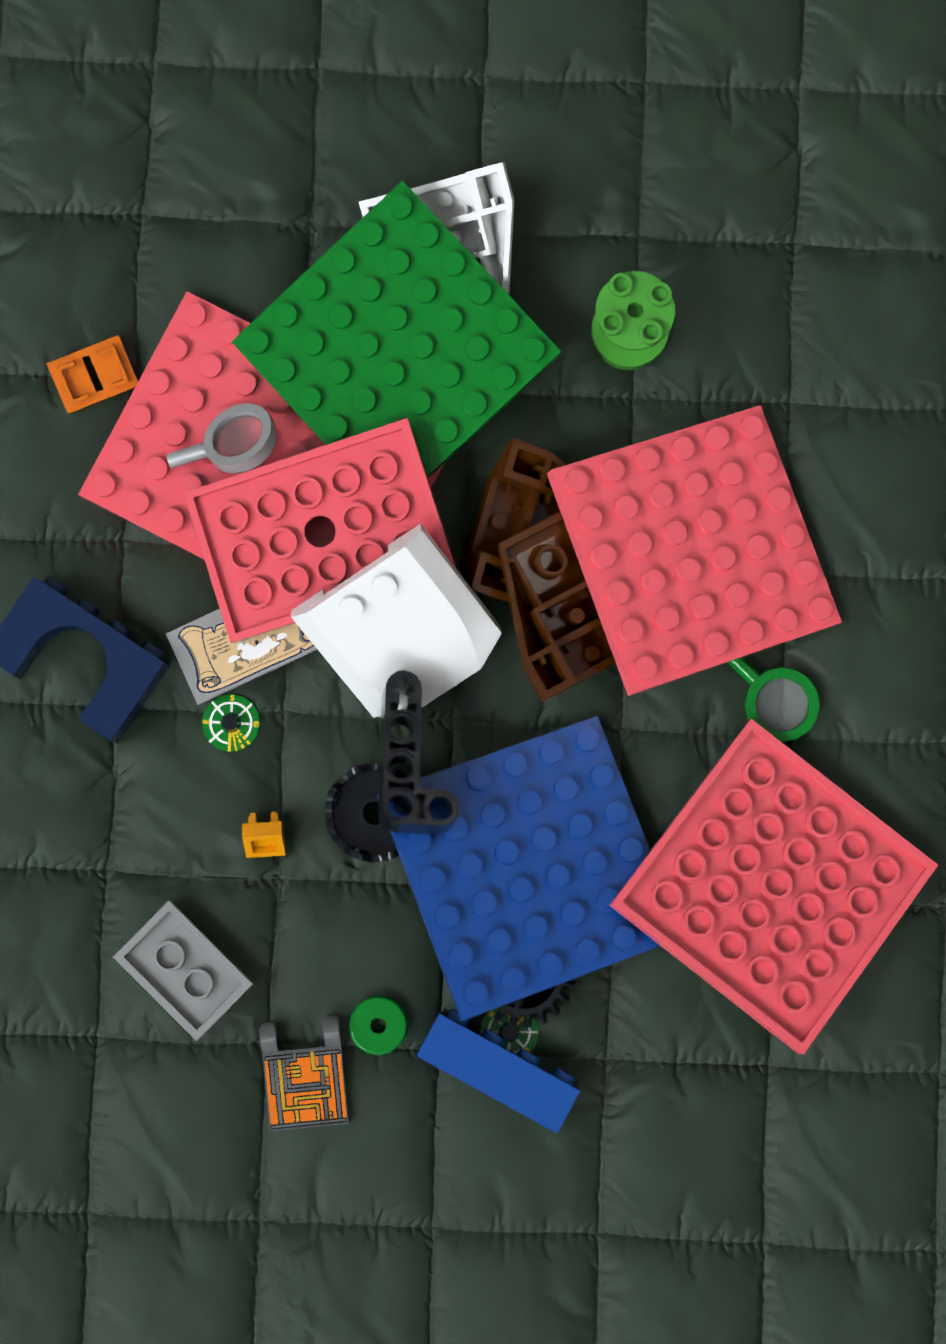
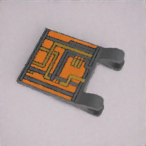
M327 1016L324 1018L322 1025L325 1045L278 1050L276 1023L266 1022L261 1025L259 1036L263 1057L270 1132L349 1124L341 1028L338 1016Z

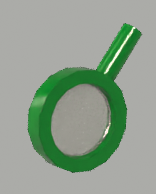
M744 657L728 662L750 685L746 691L744 701L747 721L753 719L781 742L796 740L810 731L818 718L820 702L817 690L808 677L797 670L783 667L767 670L761 675Z

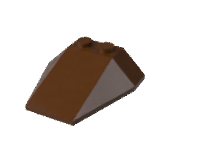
M513 438L509 441L487 478L466 551L468 585L474 592L498 600L509 601L498 544L560 512L547 473L552 469L567 464L549 450Z
M561 512L499 543L498 550L522 666L541 701L544 702L615 664L616 662Z

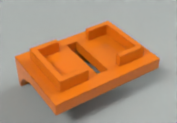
M120 335L46 363L68 414L135 388L138 383ZM85 356H90L103 387L100 391H96L83 361Z

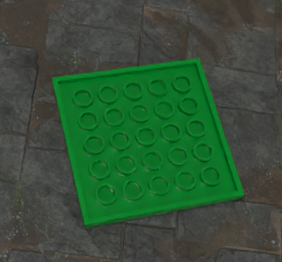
M403 180L231 341L325 445L408 418L428 478L562 355L560 349Z

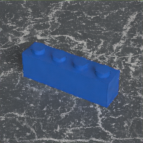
M450 1009L448 1015L440 1011L419 1049L417 1057L558 1134L580 1093L579 1087L574 1085L576 1077L558 1067H555L553 1072L544 1069L538 1065L541 1058L521 1047L518 1053L513 1052L503 1046L506 1041L505 1038L486 1028L483 1034L468 1027L471 1020L461 1021L458 1012Z

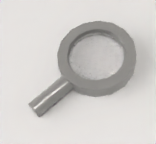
M251 403L234 405L222 411L212 420L205 432L204 442L168 453V464L171 468H176L208 457L220 471L231 474L247 472L259 466L270 456L277 442L275 422L269 413L259 405Z

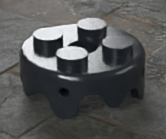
M380 763L363 764L347 771L330 788L325 801V820L331 838L347 855L366 862H384L399 856L391 832L385 829L381 823L377 825L369 824L364 818L365 807L371 802L379 801L377 794L379 793ZM389 766L392 775L395 777H408L401 770Z

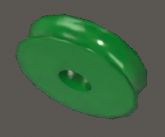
M379 995L368 997L357 1004L350 1015L349 1031L351 1039L359 1049L367 1054L377 1056L389 1054L400 1047L406 1037L408 1029L406 1013L401 1005L390 997ZM375 1018H381L386 1023V1029L381 1033H376L371 1028V1022Z

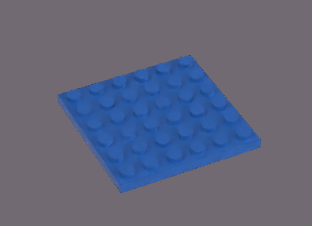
M598 716L420 778L419 788L442 789L455 795L460 808L457 818L450 829L443 834L391 832L461 1021L660 947L658 943L609 906L649 853L650 849ZM394 802L388 805L390 813L397 818H405L409 815L408 809L402 803ZM435 804L429 807V812L435 819L445 820L449 817L446 808L442 805Z

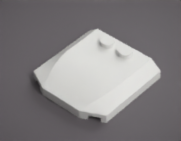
M421 523L389 544L388 552L329 592L326 593L322 589L291 610V618L373 718L381 717L382 694L387 680L395 672L405 670L412 672L419 678L422 686V707H424L479 671L502 634L501 626ZM397 688L396 691L400 694V703L397 709L399 710L403 709L407 695H404L403 688Z

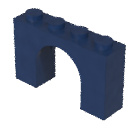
M34 576L0 625V668L12 676L22 679L43 646L55 635L69 630H82L92 633L101 642L106 652L107 673L101 687L78 720L111 742L118 743L169 668V665L161 661L165 653L147 641L140 647L128 639L132 631L114 619L107 625L96 617L100 612L99 609L82 598L79 599L77 604L64 596L68 589L48 576L46 581L43 582Z

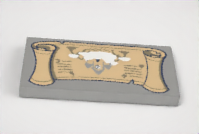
M220 608L166 633L197 705L210 701L318 650L296 623L236 643H230Z

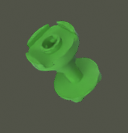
M629 271L615 274L601 289L596 301L595 315L591 327V339L607 364L621 370H637L661 355L675 318V303L670 287L652 274L641 271Z

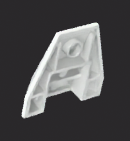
M505 162L411 188L418 198L509 295L514 197ZM386 195L359 202L362 216L364 217Z

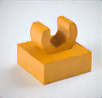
M276 811L271 812L270 822L257 823L256 813H250L248 823L242 824V840L246 858L286 856V842L282 821H279Z

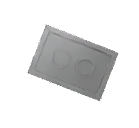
M171 900L113 956L196 1041L254 984Z

